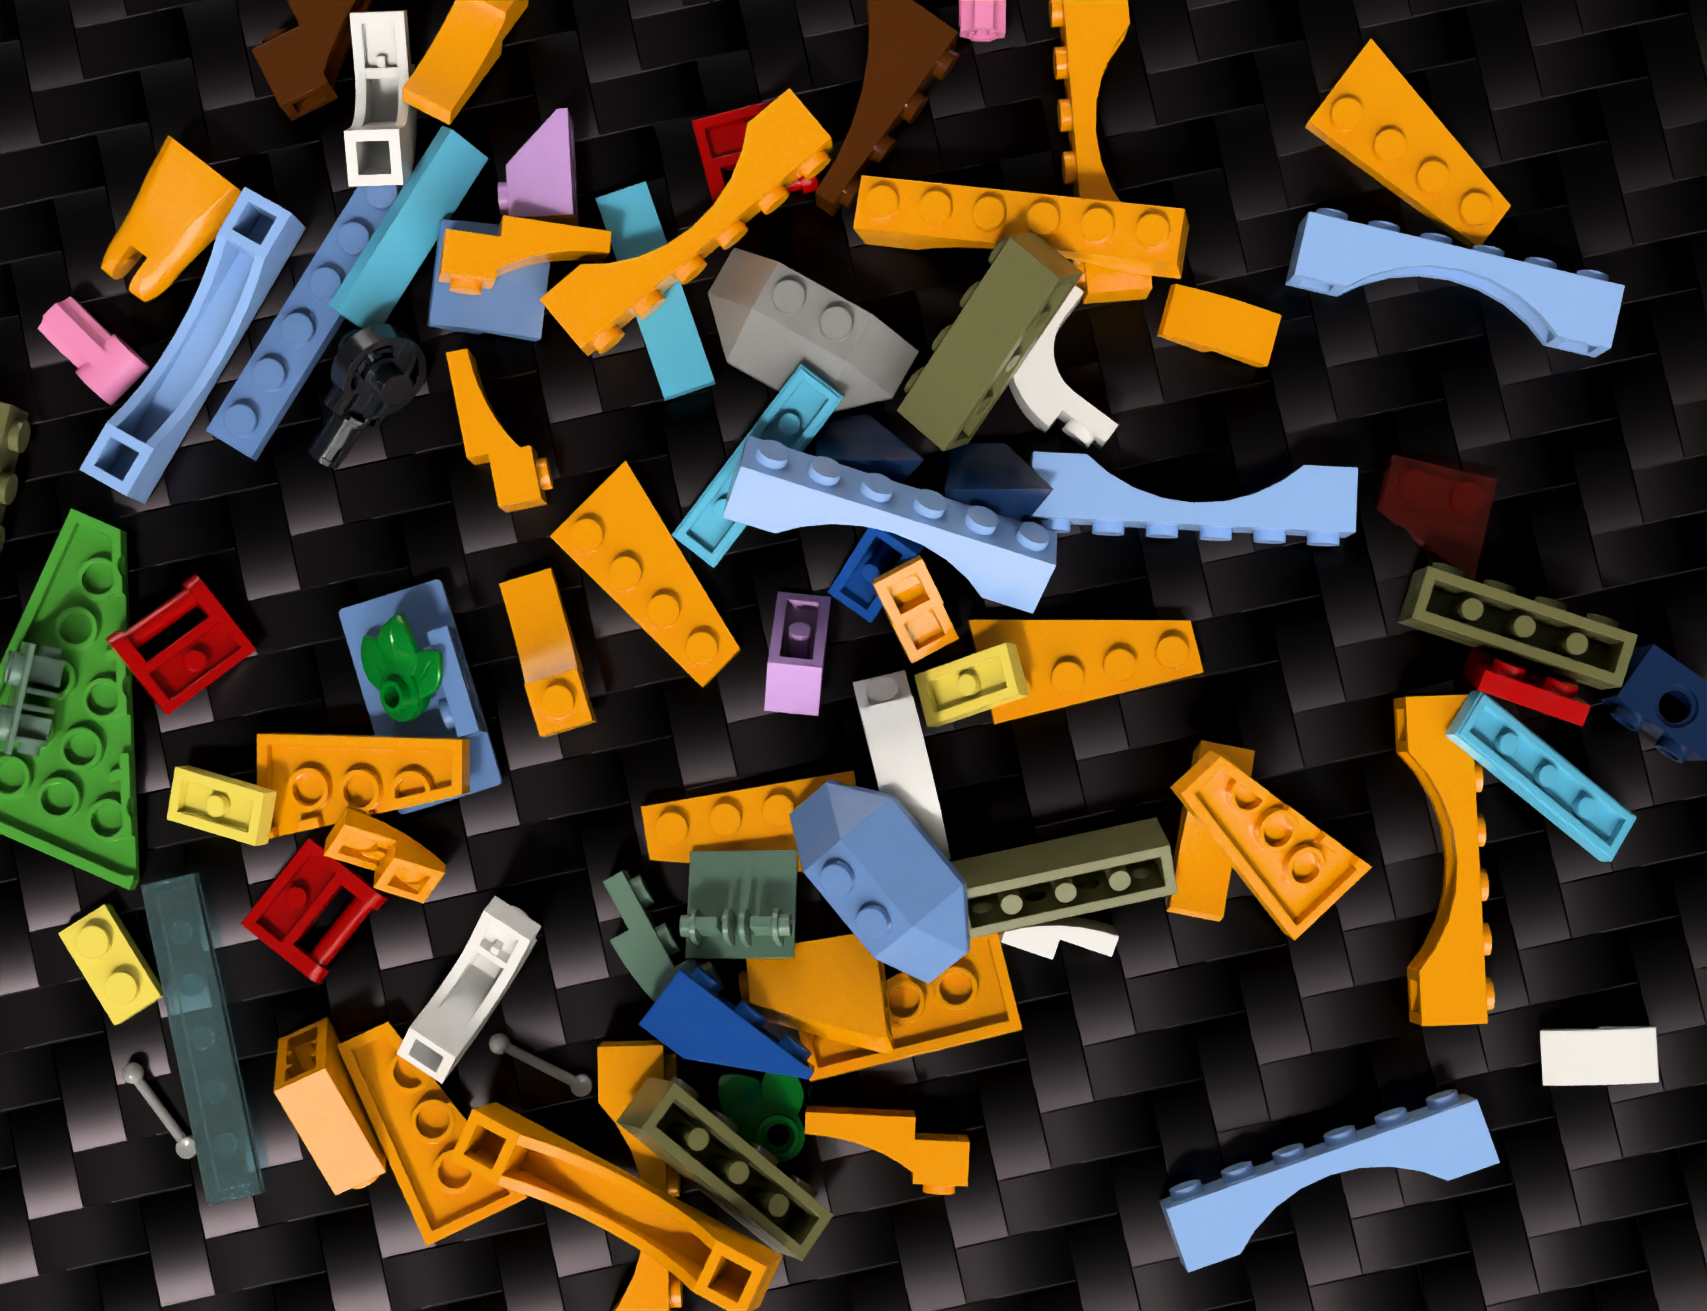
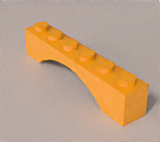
M1049 0L1051 28L1060 27L1061 47L1053 48L1054 76L1056 80L1064 79L1066 99H1058V125L1060 132L1068 131L1070 151L1062 152L1064 184H1073L1074 197L1120 202L1111 187L1101 162L1096 135V102L1103 74L1110 59L1124 41L1130 25L1128 0ZM1071 259V263L1083 272L1076 283V286L1084 291L1082 295L1083 304L1147 299L1152 290V276L1125 273L1108 267Z
M790 88L787 89L747 123L742 152L731 179L714 205L690 229L667 245L639 257L604 264H580L539 300L587 356H590L596 350L599 354L607 352L623 338L625 333L621 329L638 315L643 320L662 306L666 300L663 293L678 280L682 285H685L697 277L707 266L704 258L719 246L726 250L736 244L747 233L748 228L745 224L760 211L768 215L781 206L790 195L786 189L802 176L806 180H810L820 173L831 161V158L828 156L833 150L831 136Z
M861 175L853 229L867 245L913 250L952 247L994 249L1000 241L1008 236L1035 232L1067 259L1100 265L1125 273L1181 279L1189 223L1186 211L1183 208Z
M1469 694L1412 696L1394 699L1396 753L1414 772L1431 801L1440 827L1444 852L1443 890L1437 915L1423 946L1407 967L1410 1022L1420 1026L1488 1024L1487 1010H1493L1495 1003L1492 979L1485 975V956L1491 954L1492 936L1489 924L1483 923L1482 901H1487L1489 880L1485 868H1480L1479 847H1483L1486 842V824L1483 815L1477 814L1476 792H1481L1483 788V769L1481 764L1445 736Z
M660 1040L602 1042L597 1047L598 1103L616 1123L627 1142L640 1179L673 1197H680V1174L616 1122L649 1076L670 1081L673 1076L678 1078L677 1053H668V1046ZM640 1251L635 1273L625 1293L611 1311H673V1308H681L683 1303V1282L657 1261Z
M497 1102L472 1109L449 1159L497 1186L552 1204L609 1231L657 1261L681 1280L692 1292L727 1311H754L760 1307L783 1258V1255Z

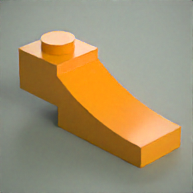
M455 0L430 48L403 86L402 101L450 125L500 57L504 38L528 7L529 0Z
M503 215L499 224L498 236L445 229L442 239L438 282L450 283L449 290L452 292L480 295L482 294V288L492 289L496 277L525 266L555 261L603 263L610 252L612 231Z
M467 348L446 352L466 457L474 465L490 462L498 507L505 513L548 505L545 490H550L554 487L547 457L538 458V453L531 445L519 447L504 429L486 395L476 359Z
M548 568L499 583L525 680L524 686L540 737L546 738L597 722L582 674V664L553 569Z
M1201 740L1193 752L1191 767L1212 750L1251 778L1255 755L1254 750ZM1183 806L1173 863L1178 894L1168 896L1166 911L1220 922L1224 918L1232 866L1187 808Z
M806 1105L805 1134L842 1139L878 1151L910 1170L912 1183L922 1184V1192L951 1195L955 1194V1186L968 1187L970 1141L967 1135L915 1132L916 1116L914 1110Z

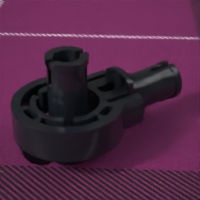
M378 324L362 330H351L341 338L338 345V353L333 361L331 380L334 386L324 400L326 406L333 412L307 450L318 462L327 467L330 465L333 469H337L347 450L360 432L377 430L386 415L402 409L416 396L425 379L426 358L422 349L406 332L393 325Z

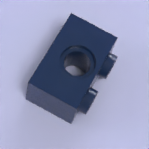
M1655 644L1636 647L1632 653L1622 687L1607 689L1600 698L1613 708L1610 713L1611 717L1632 731L1638 732L1640 728L1657 739L1654 745L1655 748L1678 763H1683L1685 760L1706 761L1707 681ZM1665 693L1675 700L1677 706L1676 715L1670 722L1665 720L1659 711V701Z

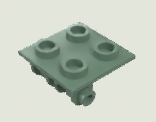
M21 641L19 652L9 650L2 682L11 685L7 705L0 704V749L5 754L12 755L15 741L19 742L17 752L39 756L41 746H47L52 719L21 714V710L26 709L54 714V708L24 703L23 701L25 692L58 698L59 693L27 687V683L33 682L59 687L63 667L66 661L60 660L63 649L40 645L38 655H34L36 644Z
M798 850L691 851L687 915H681L679 923L681 937H686L685 959L795 958Z

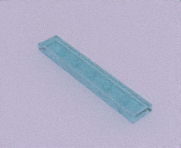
M199 873L141 885L207 1206L261 1194L265 1191Z

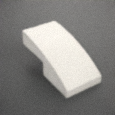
M1076 916L998 932L1002 943L1052 960L1060 940L1112 957L1119 938L1113 925Z
M1605 1026L1598 1029L1540 1030L1543 1086L1657 1083L1660 1081L1656 1026Z

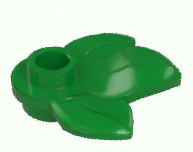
M397 614L390 618L381 627L378 636L365 635L361 643L363 669L370 683L380 691V700L384 710L397 722L415 720L428 708L431 694L436 692L441 685L443 677L442 652L438 650L419 651L404 614Z
M767 1072L762 1081L756 1077L740 1073H729L720 1076L718 1079V1099L725 1116L739 1127L737 1135L749 1145L754 1142L765 1148L778 1159V1163L794 1158L801 1151L805 1141L804 1124L798 1116L804 1100V1091L799 1078ZM776 1124L785 1126L789 1132L788 1139L781 1144L773 1143L768 1137V1130L771 1126Z

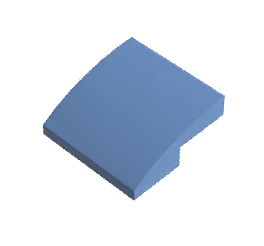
M442 219L439 224L427 326L475 335L490 333L535 342L540 340L545 306L539 299L547 293L550 262L529 265L496 277L492 289L482 288V294L480 295L452 292L449 290L450 283L438 282L442 239L445 229L498 236L499 225Z

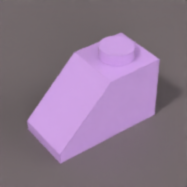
M568 108L556 109L506 164L507 182H498V203L501 215L508 214V216L579 226L574 123Z
M778 591L767 662L764 711L818 716L831 597Z

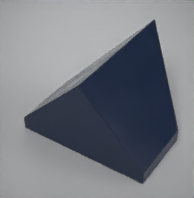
M869 414L831 415L815 438L816 457H828L841 465L863 472L879 473L901 484L907 480L924 460V458Z
M968 443L951 449L945 484L946 498L971 506H983L996 514L1027 522L1053 490L1006 443Z

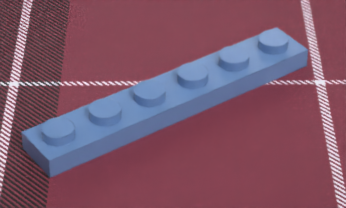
M404 185L358 186L205 431L255 461L258 459L345 318L328 307Z

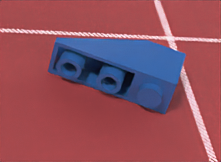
M699 966L692 973L685 967H682L639 1023L641 1027L683 1059L803 1079H810L814 1073L815 1066L807 1061L812 1053L804 1045L788 1034H785L779 1040L767 1031L763 1026L768 1019L743 1000L737 1006L733 1005L719 994L723 985Z

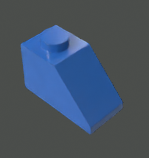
M868 527L827 593L871 623L883 607L871 580L920 555L925 546L897 534Z

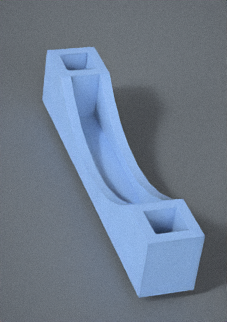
M246 187L243 188L217 233L201 283L174 337L139 388L106 422L79 470L127 497L144 504L147 502L306 229L291 212Z
M1329 208L1317 209L1316 213L1309 211L1299 223L1285 285L1338 297L1359 286L1388 278L1420 276L1449 280L1476 289L1503 304L1530 328L1543 346L1594 358L1612 347L1625 285L1608 282L1609 276L1605 273L1594 270H1578L1576 274L1556 269L1557 264L1544 258L1529 257L1525 258L1524 262L1504 257L1505 252L1493 246L1475 245L1472 249L1452 245L1453 240L1450 237L1437 233H1422L1420 237L1400 233L1398 225L1386 221L1374 220L1370 221L1368 225L1348 221L1346 213Z
M747 435L729 485L723 513L724 518L772 533H779L798 527L826 524L864 526L891 532L919 543L946 559L970 581L982 598L1032 614L1056 567L1057 532L1047 530L1037 523L1015 520L996 514L983 506H971L943 497L933 490H920L892 481L879 473L863 472L841 465L828 457H816L787 448L782 443L774 440H762Z
M1033 451L1029 458V466L1053 490L1027 522L1038 523L1045 529L1057 533H1069L1071 531V524L1092 525V534L1106 536L1124 535L1125 527L1146 528V537L1178 538V530L1200 531L1199 539L1208 541L1232 540L1233 532L1253 533V542L1286 543V535L1307 536V545L1339 546L1340 538H1346L1356 532L1357 467L1303 465L1284 480L1255 494L1227 501L1193 503L1166 499L1136 489L1107 472L1088 454Z
M1457 1089L1445 1090L1425 1099L1427 1106L1408 1113L1405 1107L1390 1109L1374 1117L1376 1124L1356 1131L1354 1125L1339 1127L1323 1135L1325 1142L1305 1149L1303 1143L1288 1145L1272 1153L1274 1160L1253 1167L1251 1161H1245L1221 1170L1222 1178L1202 1185L1200 1179H1194L1173 1186L1169 1189L1171 1196L1161 1199L1159 1202L1180 1262L1189 1273L1240 1255L1254 1231L1278 1205L1301 1188L1329 1175L1357 1168L1397 1167L1422 1171L1449 1181L1500 1163L1478 1100L1465 1093L1458 1094Z

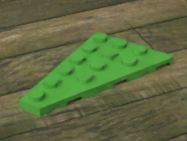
M71 508L0 664V704L7 705L11 685L2 682L5 663L9 650L19 652L21 641L36 644L34 655H38L40 645L63 649L60 660L66 661L59 687L33 682L27 683V687L59 693L58 698H52L25 692L24 703L55 709L54 714L26 709L21 710V714L52 719L47 746H41L39 756L17 752L19 743L17 741L14 742L12 755L5 754L0 749V834L125 889L134 890L140 880L132 672L105 640V638L118 629L124 632L130 628L127 532Z

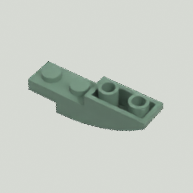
M623 870L603 881L629 929L609 941L625 967L654 1002L657 1001L682 967H685L692 973L699 966L723 985L720 991L726 988L711 960L703 964L700 959H686L679 964L677 963L673 955L681 951L666 922L657 926L647 907L655 902L640 875L631 878L628 871Z

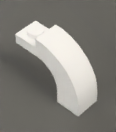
M407 10L350 13L356 98L352 126L344 130L349 187L404 185L412 174L417 136V108L402 101L403 86L415 71V64H411Z
M1075 285L1010 381L1009 387L1025 416L1043 434L1047 433L1058 418L1065 423V426L1062 428L1063 432L1074 442L1084 448H1088L1092 443L1098 449H1101L1118 427V424L1075 393L1064 382L1054 358L1056 333L1078 305L1084 293Z
M905 670L853 682L878 790L895 795L948 859H951L928 753Z
M494 896L484 909L454 967L409 1027L397 1055L443 1084L477 1037L519 973L537 942L535 938L541 926L531 920L518 907L510 906L497 896Z

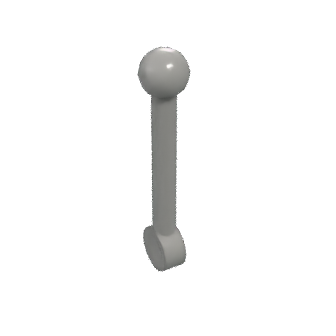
M496 1033L489 1040V1048L493 1053H507L570 1085L572 1093L578 1097H584L592 1090V1080L588 1075L578 1074L574 1076L511 1044L508 1036L503 1033Z
M135 1062L126 1064L122 1071L123 1079L137 1087L177 1141V1154L184 1159L195 1156L200 1149L198 1139L191 1135L186 1136L143 1078V1067Z

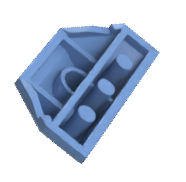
M829 780L789 814L803 873L874 959L929 984L971 950L970 936H968L967 881L895 795L863 787L843 785L842 782Z

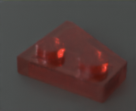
M1392 455L1388 457L1377 510L1395 525H1400L1410 532L1412 539L1426 551L1434 552L1448 565L1463 570L1465 572L1464 578L1475 580L1497 479Z

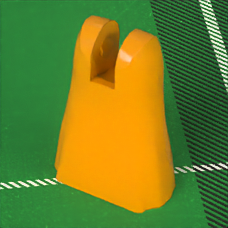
M168 135L151 165L129 213L109 244L103 257L101 269L114 280H119L131 271L142 255L146 256L147 259L132 278L129 291L143 302L151 301L165 292L184 269L216 239L219 229L242 191Z

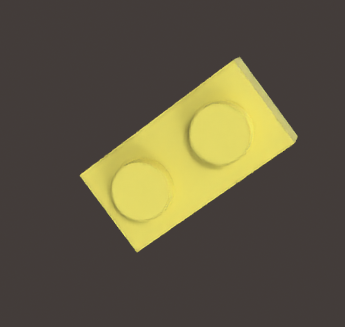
M1005 642L914 675L927 727H940L1029 696L1015 643Z
M190 765L175 767L167 820L249 845H265L269 842L277 791Z
M111 903L102 905L58 933L114 1026L123 1023L167 995Z

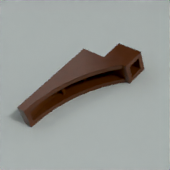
M287 0L300 26L292 30L290 28H282L273 31L263 39L262 45L252 49L279 106L291 121L339 98L335 85L352 44L350 13L369 12L377 0Z
M866 0L869 41L862 92L851 127L837 158L815 191L816 205L832 217H834L842 205L849 209L856 202L861 175L866 173L873 162L878 166L885 162L898 139L893 137L895 131L903 120L911 124L917 118L929 98L924 94L925 90L935 77L943 81L959 58L960 54L954 51L957 45L958 31L914 0Z

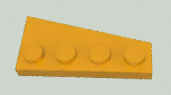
M1372 38L1305 126L1307 130L1469 249H1472L1475 245H1482L1511 207L1509 202Z
M626 460L550 535L701 687L704 688L741 650Z
M968 620L976 653L1005 642L1016 644L1029 693L1027 697L990 709L993 724L1204 673L1191 620Z
M267 732L257 734V785L277 791L269 839L336 824L346 808L371 816L470 793V738Z
M1212 750L1206 753L1170 787L1283 933L1294 941L1372 868L1368 863L1347 850L1338 841L1305 819L1304 816L1283 803L1259 783Z
M854 771L642 806L641 811L649 859L654 861L690 863L691 851L798 850L789 814L829 780L842 782L843 785L856 786ZM798 853V872H803Z
M998 933L971 938V950L929 984L904 972L886 980L895 1052L884 1054L798 1030L801 1044L812 1053L807 1060L815 1066L814 1073L809 1079L810 1082L1022 1030Z
M388 1021L338 1044L337 1047L427 1247L528 1197L523 1193L497 1186L449 1160L467 1119L434 1078L397 1055L403 1039Z

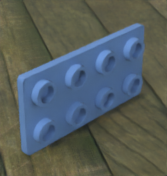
M436 579L342 608L339 611V617L375 735L470 738V793L398 809V812L400 814H409L501 785L503 778L444 583ZM397 614L405 615L419 651L438 650L443 654V677L440 687L431 694L428 708L418 718L408 722H397L386 713L380 700V691L368 680L361 660L363 637L365 635L378 636L381 627Z

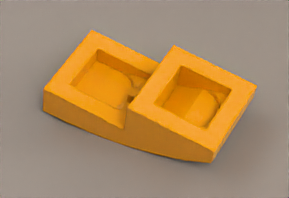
M1173 284L1170 286L1157 336L1199 352L1214 351L1257 368L1266 367L1270 361L1282 315L1219 294Z
M920 555L871 580L896 636L911 663L959 639L943 606L944 602Z
M349 808L345 809L325 840L324 856L374 871V889L416 902L424 903L445 874L446 864L419 842L380 820Z

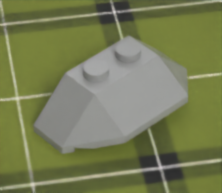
M733 248L708 292L728 364L780 392L800 364L803 363L845 396L834 412L893 399L919 353L916 348L873 314L778 261L741 249Z

